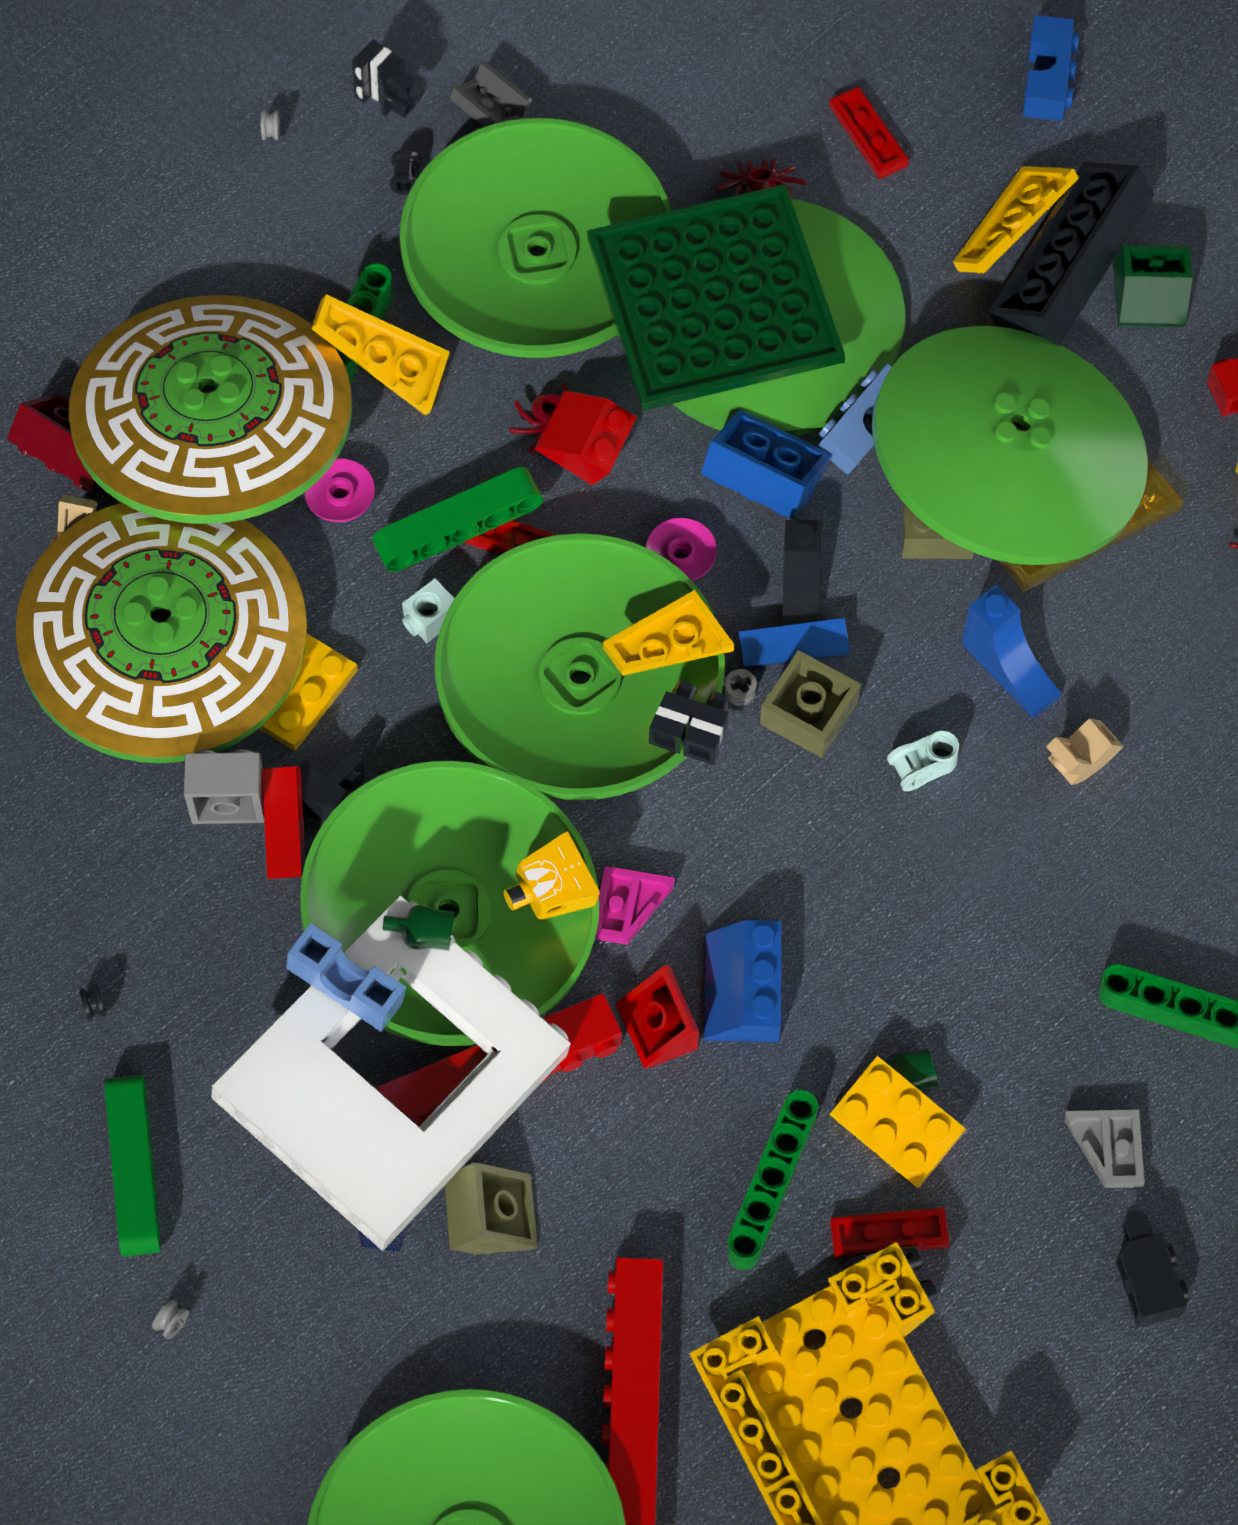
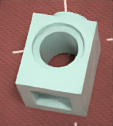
M433 579L402 603L404 615L402 622L413 636L419 635L428 643L439 634L445 615L454 597L436 579ZM425 610H433L436 612L431 616H424L421 614Z

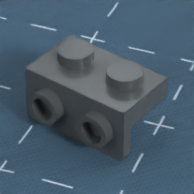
M487 62L480 64L475 79L454 87L450 96L453 102L483 127L510 120L525 119L532 102L530 97Z

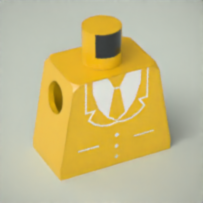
M569 832L561 834L523 859L518 864L516 878L519 884L503 891L505 900L512 911L530 903L538 919H546L593 907L596 905L600 893Z

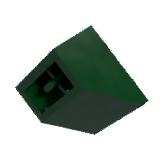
M1123 245L1113 261L1117 324L1120 326L1185 327L1193 279L1190 247Z

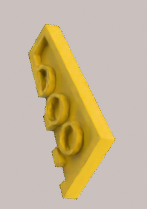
M1022 166L954 259L953 263L959 272L985 273L1079 179L1074 169Z
M325 295L320 301L311 329L425 416L430 413L450 352L329 295Z

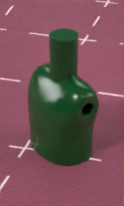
M415 905L410 908L406 918L384 915L382 930L404 933L405 944L411 949L430 948L449 951L455 912Z
M928 1048L912 1053L891 1055L885 1061L920 1091L938 1086L937 1074Z

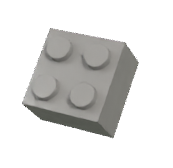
M239 749L232 753L200 750L195 754H185L184 796L192 824L264 823L263 767L260 753Z

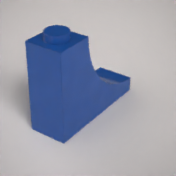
M995 585L969 605L962 645L1034 719L1060 699L1061 691L1043 671L1026 641L1020 620L1021 610Z

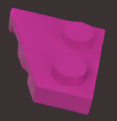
M605 866L599 893V919L595 939L628 945L674 889L675 878Z

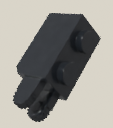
M1133 1210V1212H1129L1122 1226L1125 1244L1116 1260V1266L1136 1326L1140 1328L1181 1317L1190 1298L1186 1283L1183 1279L1178 1280L1174 1269V1266H1177V1258L1172 1244H1166L1162 1233L1154 1235L1150 1221H1147L1146 1213Z

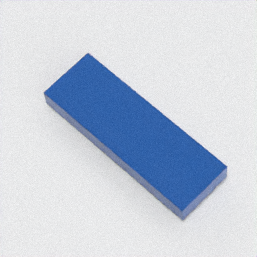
M845 618L738 632L743 668L791 662L798 650L814 659L850 654Z

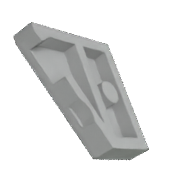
M1139 1110L1065 1112V1123L1104 1188L1143 1187L1144 1170Z

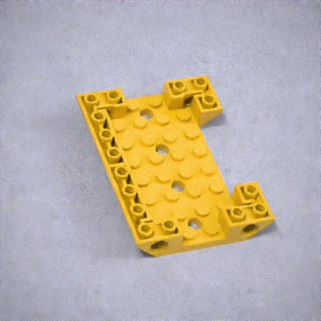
M897 1242L828 1279L829 1287L764 1322H761L758 1316L689 1353L778 1525L1051 1524L1012 1451L976 1469V1471L904 1340L906 1335L931 1316L935 1310ZM821 1330L825 1333L826 1342L820 1349L812 1350L805 1346L804 1339L809 1331ZM849 1398H856L863 1404L862 1413L854 1419H848L841 1414V1406ZM894 1468L900 1473V1482L895 1488L885 1489L878 1484V1476L883 1469Z

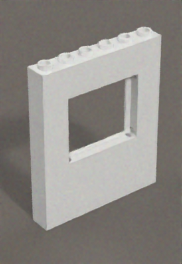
M402 896L344 952V955L364 970L370 971L373 966H376L397 981L402 978L488 1053L482 1062L420 1127L415 1125L331 1050L361 1018L312 985L212 1086L211 1098L382 1251L567 1056L571 1045L567 1041L566 1033L555 1024L549 1025L539 1016L538 1009L526 999L521 1001L511 992V987L505 979L497 974L491 975L482 967L483 963L475 953L470 950L464 951L454 942L453 935L451 936L449 951L430 948L415 950L405 944L404 933L383 931L384 915L406 918L410 908L418 905L414 901L407 902ZM402 968L406 970V974L401 971ZM493 1047L497 1049V1054L492 1050Z

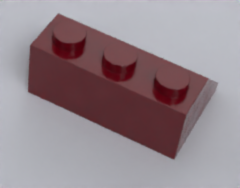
M59 393L20 403L7 440L18 446V450L21 453L36 457L44 462L46 468L50 471L63 474L73 480V484L76 487L85 491L101 488L85 469L76 452L69 421V399Z

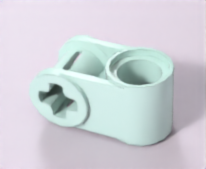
M937 731L927 737L893 750L887 756V761L890 765L895 766L901 777L900 785L903 791L915 790L933 779L952 772L957 766L958 739L948 731ZM945 749L951 754L946 757H939L934 754V751Z

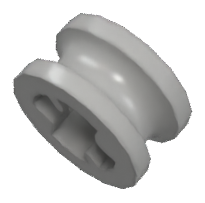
M261 110L262 140H267L268 137H273L275 140L280 139L279 110H274L273 113Z
M737 669L727 675L724 694L729 697L730 703L743 706L753 701L756 696L757 685L755 676L745 669ZM738 682L741 686L747 684L746 692L742 693L740 689L734 690V683Z
M171 1300L159 1311L153 1321L152 1328L156 1331L163 1330V1336L169 1340L181 1330L190 1312L186 1308L178 1309V1302Z

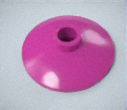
M336 459L322 478L304 494L307 505L318 517L330 522H347L358 518L368 510L374 499L375 486L371 474L364 466L353 460ZM340 493L346 495V497L341 499L334 498L337 494Z
M688 518L670 519L659 524L651 532L646 543V548L669 560L692 581L701 578L712 568L717 554L716 541L710 530L700 522ZM684 553L687 557L680 559L676 558L675 555Z

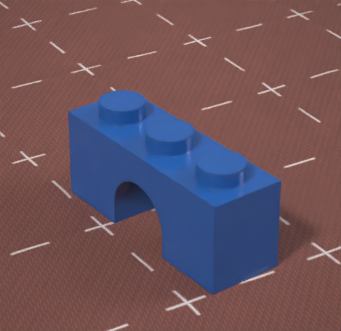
M1034 15L1028 62L1041 63L1049 69L1044 71H1028L1023 117L1062 121L1064 109L1071 108L1073 88H1068L1067 86L1068 80L1074 81L1076 61L1070 60L1071 53H1077L1079 33H1073L1074 19Z

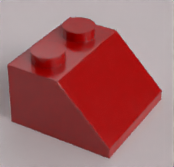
M564 391L534 449L593 486L610 473L637 417L607 398Z

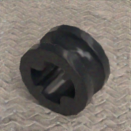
M98 984L93 985V988L89 991L84 988L79 989L87 1020H93V1016L96 1014L101 1015V1017L106 1016Z

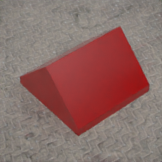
M664 965L616 1002V1006L644 1068H651L698 1049L699 1030L670 965Z

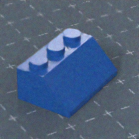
M739 410L711 440L701 474L719 485L726 486L742 494L749 500L756 501L774 510L779 515L787 516L794 520L811 498L831 460L832 454L751 414Z
M744 920L706 933L704 1041L779 1042L781 1031V921Z

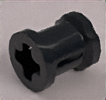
M400 150L394 152L391 157V163L394 166V176L390 179V186L393 192L400 195H408L417 180V168L421 166V157L416 152Z

